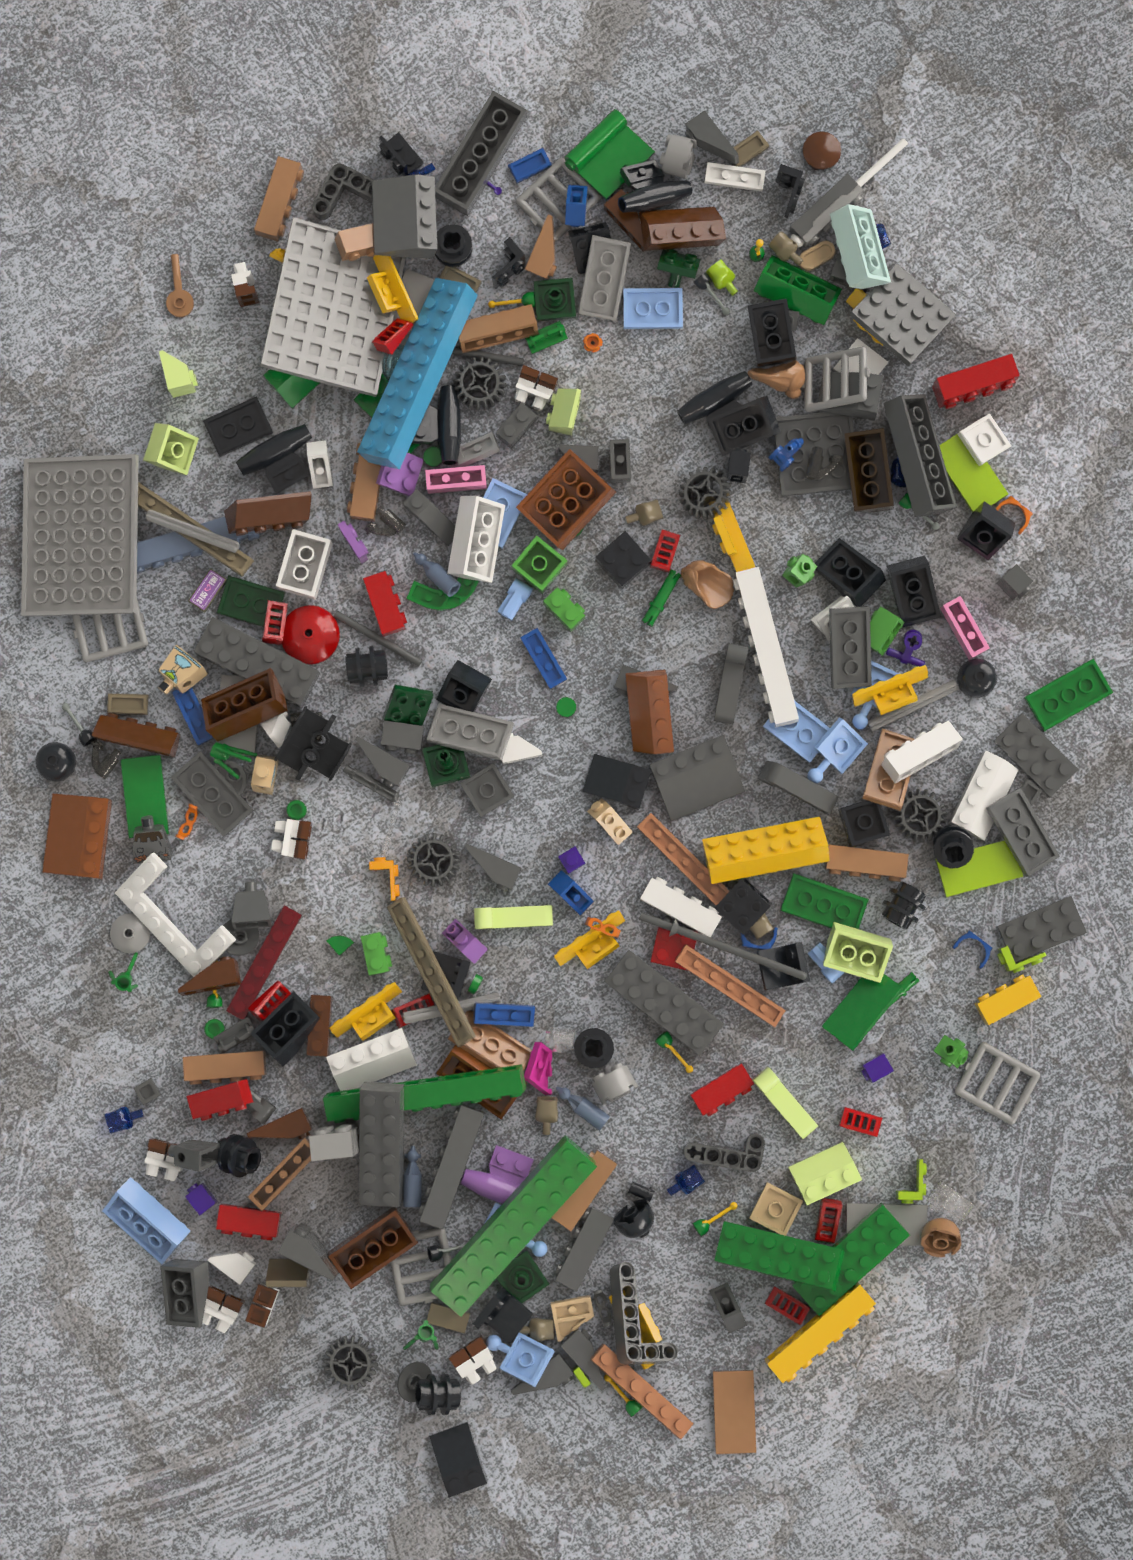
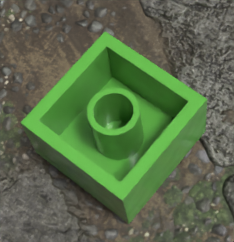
M536 535L511 567L514 572L543 594L567 565V560Z

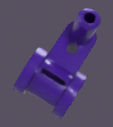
M911 629L905 633L904 644L906 647L904 652L890 647L887 649L886 655L899 659L903 664L907 665L909 663L917 667L925 665V661L911 656L913 650L919 649L922 645V635L918 630ZM916 636V640L918 642L914 641L913 644H911L909 638Z

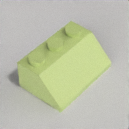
M834 922L827 940L823 966L881 983L893 948L890 938Z
M843 1142L788 1167L806 1205L862 1180Z

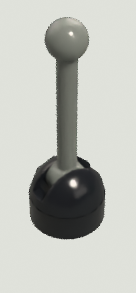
M705 272L693 283L699 289L707 290L722 309V313L729 315L730 309L725 308L711 290V280Z
M64 703L62 709L68 713L80 730L79 740L83 747L93 743L96 740L92 736L93 732L91 730H84L69 709V704Z
M466 1244L442 1249L438 1245L427 1247L428 1258L431 1263L439 1261L444 1253L460 1250Z

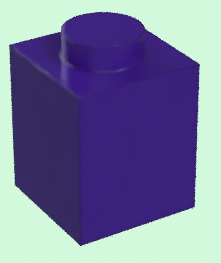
M576 846L558 856L568 874L586 864Z
M884 1053L861 1065L863 1077L866 1081L870 1080L871 1083L894 1071Z
M195 1183L187 1189L189 1194L185 1197L199 1216L218 1202L204 1183L200 1185Z

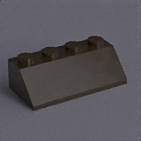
M884 428L844 433L854 512L894 510Z

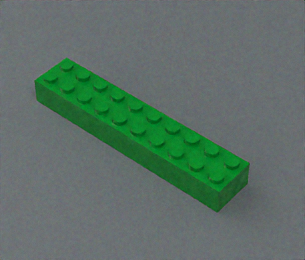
M564 1135L430 1283L431 1292L462 1317L597 1168L595 1160Z

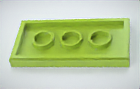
M958 434L939 445L948 477L972 513L983 501L992 506L1008 495V492L988 462L978 466Z
M1005 840L974 848L971 860L960 868L950 869L944 867L935 859L945 897L1024 877Z

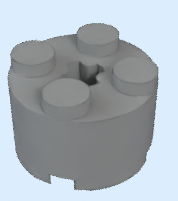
M668 134L665 146H667L666 153H662L660 158L661 171L665 174L687 179V175H690L695 155L692 150L697 148V140Z
M619 1063L611 1068L612 1072L606 1075L603 1072L593 1078L595 1082L592 1083V1086L603 1106L607 1105L606 1100H610L612 1103L629 1094L632 1086L635 1089L638 1088L627 1065L623 1066L622 1063Z

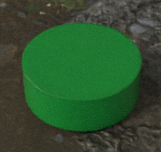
M429 447L425 450L423 458L426 465L434 468L442 464L439 448Z
M569 697L561 698L556 705L558 714L566 718L571 717L576 711L575 701Z
M293 800L288 804L286 811L291 819L301 820L307 813V807L302 801Z
M476 974L467 992L474 995L483 977Z
M218 1019L209 1020L204 1027L206 1036L211 1039L225 1031L223 1022Z

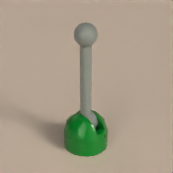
M908 492L898 502L905 509L911 508ZM921 516L932 525L933 530L939 529V523L933 522L928 516Z

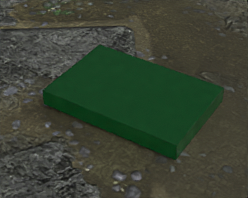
M228 575L217 614L264 628L268 600L283 603L285 592ZM271 608V612L280 613V610ZM270 617V619L272 620L278 619L276 617Z

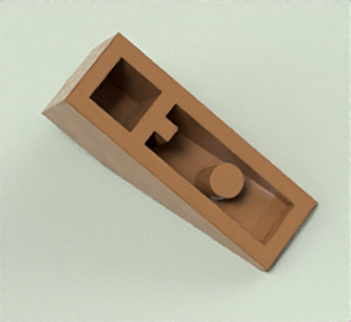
M549 214L525 268L526 271L547 280L550 276H554L557 266H555L553 216Z

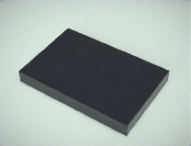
M257 396L203 420L219 457L273 433Z

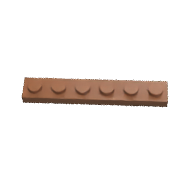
M652 813L637 826L715 906L729 893V890L721 882L711 884L708 869Z
M684 945L674 961L773 1027H776L786 1011L687 945Z
M602 1344L590 1360L678 1439H682L694 1424L629 1365L621 1364L617 1359V1355L605 1344Z

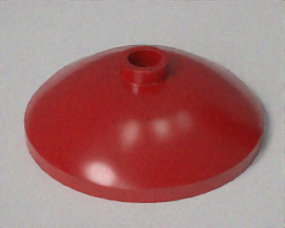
M307 605L293 610L286 617L282 646L289 656L307 665L324 662L336 651L340 640V630L337 621L330 612L319 606ZM307 630H312L313 632L310 637L305 635Z

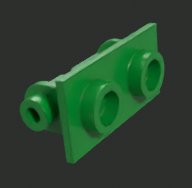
M560 321L538 330L539 335L525 338L532 354L568 339L565 328Z

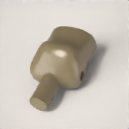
M779 232L770 242L769 247L782 261L791 259L797 266L802 264L803 259L796 253L797 243L784 232Z
M657 499L636 505V513L625 516L627 524L639 521L642 526L664 519Z
M764 913L749 930L758 940L774 928Z
M537 1097L535 1119L543 1123L542 1134L549 1135L551 1123L558 1121V1098Z
M533 1318L530 1320L529 1326H524L520 1333L529 1334L530 1338L537 1342L555 1340L554 1319Z

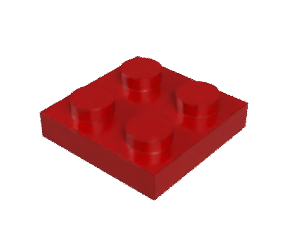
M658 927L650 962L686 970L674 961L684 945L695 949L696 940L677 933L669 937L670 931Z

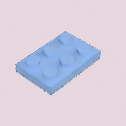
M623 288L624 329H683L682 288Z
M492 478L483 498L505 505L498 545L499 548L503 549L521 513L516 507L527 494Z
M795 701L799 722L775 728V724L770 723L768 719L763 728L810 763L818 753L814 748L815 745L830 728Z

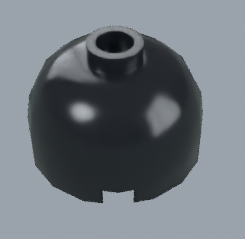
M974 658L968 660L960 667L957 676L959 689L965 695L973 698L987 696L994 690L997 683L995 668L984 659Z
M51 742L42 746L37 752L35 759L36 768L39 774L47 780L53 782L64 781L75 770L76 756L66 744Z
M645 1199L633 1201L635 1205L629 1209L628 1205L624 1206L614 1217V1225L622 1235L628 1238L645 1237L649 1234L654 1222V1213Z

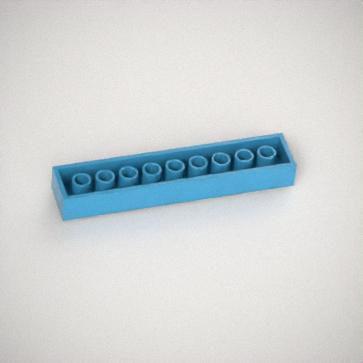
M435 278L418 315V320L413 326L357 450L369 463L400 470L478 295L467 283Z

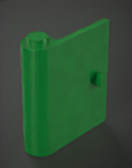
M613 109L564 157V163L569 170H574L607 200L625 183L620 174L621 168L646 162L655 151L627 126V120L622 113Z

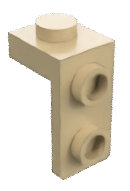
M602 798L593 803L587 811L616 844H621L632 834V830Z

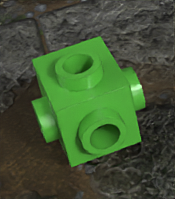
M807 555L793 556L786 565L788 567L782 576L797 588L812 580L815 575L813 572L817 565Z
M946 1035L943 1036L934 1049V1052L941 1057L940 1062L949 1068L953 1065L957 1069L965 1063L969 1053L964 1048L965 1043L957 1038L952 1040Z

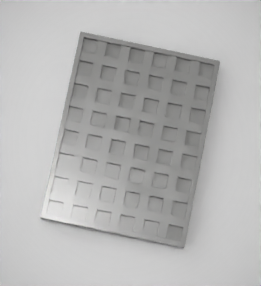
M293 217L260 367L376 397L386 353L377 351L372 341L392 323L395 311L382 313L367 280L370 274L379 273L373 260L374 256L368 257L365 255L354 261H349V259L342 261L334 240L338 231L341 230ZM391 256L400 278H402L406 257Z

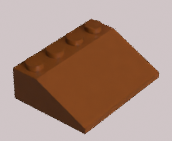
M569 449L516 508L561 550H564L614 496L616 491Z
M52 793L43 873L94 879L103 878L112 800Z

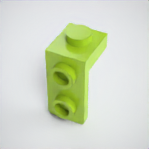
M1008 946L999 948V954H997L1000 964L1004 965L1007 971L1012 970L1013 973L1024 970L1023 965L1031 963L1032 966L1043 962L1042 958L1047 956L1045 952L1015 963Z
M917 1159L916 1191L896 1190V1199L901 1200V1203L913 1204V1200H923V1196H926V1183H923V1175L927 1173V1165L923 1163V1159Z

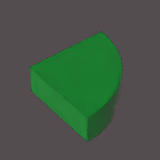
M334 936L326 940L339 956L355 943L345 936Z

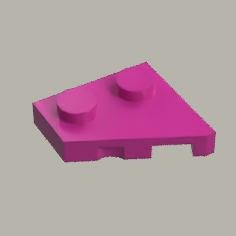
M535 1042L524 1077L528 1083L541 1093L551 1095L552 1089H548V1077L552 1076V1050L542 1042Z

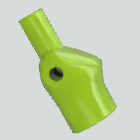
M722 259L707 269L706 273L717 289L726 288L732 296L738 292L732 284L735 274L726 266Z

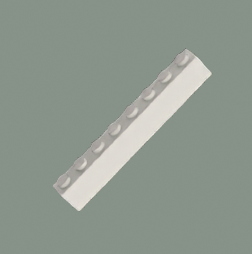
M759 567L736 572V579H733L735 591L739 590L741 597L738 598L740 610L744 609L746 616L743 617L745 628H749L751 633L748 636L750 647H754L756 652L753 655L755 666L760 667L761 673L758 674L760 685L765 686L766 692L763 693L765 704L770 705L771 711L768 712L770 723H774L776 728L799 722Z

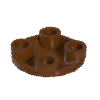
M820 131L807 137L803 144L802 152L804 159L812 169L824 170L831 168L839 161L841 146L834 135L829 132Z

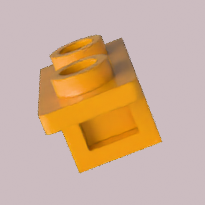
M376 857L374 861L369 862V869L371 871L390 870L391 901H396V897L400 896L399 885H395V877H399L398 865H394L393 860L386 861V857Z

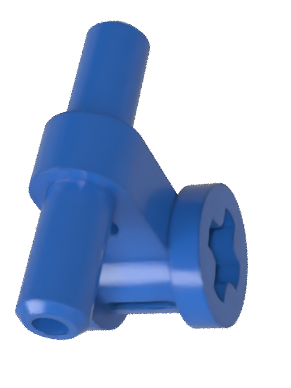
M802 438L792 439L784 448L780 445L768 458L773 460L780 467L779 470L783 472L795 460L792 456L801 448L804 440Z

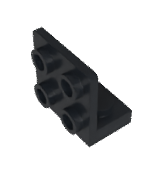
M399 132L388 141L382 135L379 137L380 153L386 160H391L393 163L392 167L398 175H411L424 164L423 160Z
M781 164L776 183H779V186L786 189L793 188L784 216L788 218L790 213L794 214L799 198L796 195L800 196L805 179L802 178L803 171Z
M606 222L568 231L578 274L586 272L592 235L611 238Z
M511 237L504 241V256L509 263L492 276L495 289L499 286L501 288L510 281L509 278L512 275H518L525 269V254Z
M741 878L716 905L715 909L744 935L771 907L772 902L746 878Z
M802 942L756 952L757 955L801 970L807 974V978L802 980L759 964L764 990L810 981Z
M433 951L459 1001L471 962ZM423 980L421 989L429 991Z
M502 1288L492 1297L472 1324L477 1329L483 1324L489 1325L511 1343L532 1317L533 1313L506 1289Z

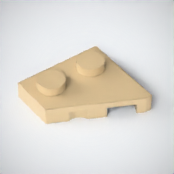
M590 1295L551 1302L558 1342L562 1341L572 1331L577 1330L581 1324L594 1317Z

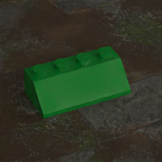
M771 255L754 288V292L763 298L773 301L787 298L789 309L799 311V315H804L813 322L825 325L842 291V288L786 261H782Z
M271 369L263 375L267 383L292 409L320 384L317 381Z

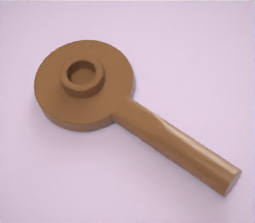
M172 254L171 263L175 290L168 295L166 306L173 316L185 317L192 312L194 300L189 292L182 290L179 255Z

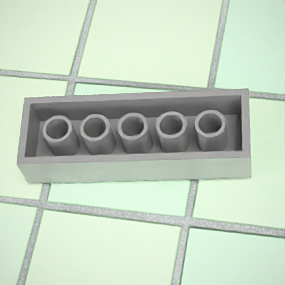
M354 1123L342 1124L335 1129L334 1125L323 1126L313 1131L314 1134L309 1136L311 1161L353 1157L359 1153L360 1130L359 1126L354 1127Z

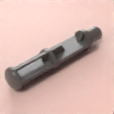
M346 765L343 769V772L348 774L351 779L371 789L373 792L378 793L393 803L398 800L399 792L357 768Z

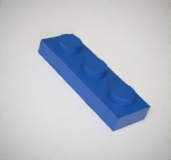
M538 628L520 637L549 689L567 680Z
M191 687L185 693H181L177 689L172 691L197 745L199 746L214 739L206 731L203 709L193 688Z
M475 1002L473 1023L534 1027L535 1006Z

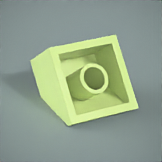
M159 351L167 387L172 397L195 393V386H198V382L193 370H189L185 363L165 351Z
M558 389L557 394L553 393L550 404L553 405L552 413L548 412L546 419L549 431L572 436L581 399L580 389Z
M155 423L143 461L166 470L187 475L199 438L169 424Z

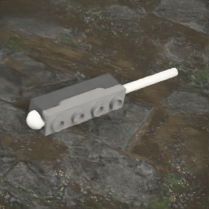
M901 139L857 181L847 173L791 225L789 232L792 235L790 239L797 243L798 247L804 246L806 248L809 244L813 246L820 239L819 235L823 231L827 233L832 228L830 214L847 204L856 206L863 199L861 197L864 191L862 186L908 144L907 141Z

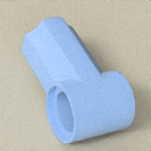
M516 578L497 612L512 621L521 605L529 598L533 588Z
M818 943L807 954L818 965L822 974L833 984L845 972L823 966L826 948L823 944Z

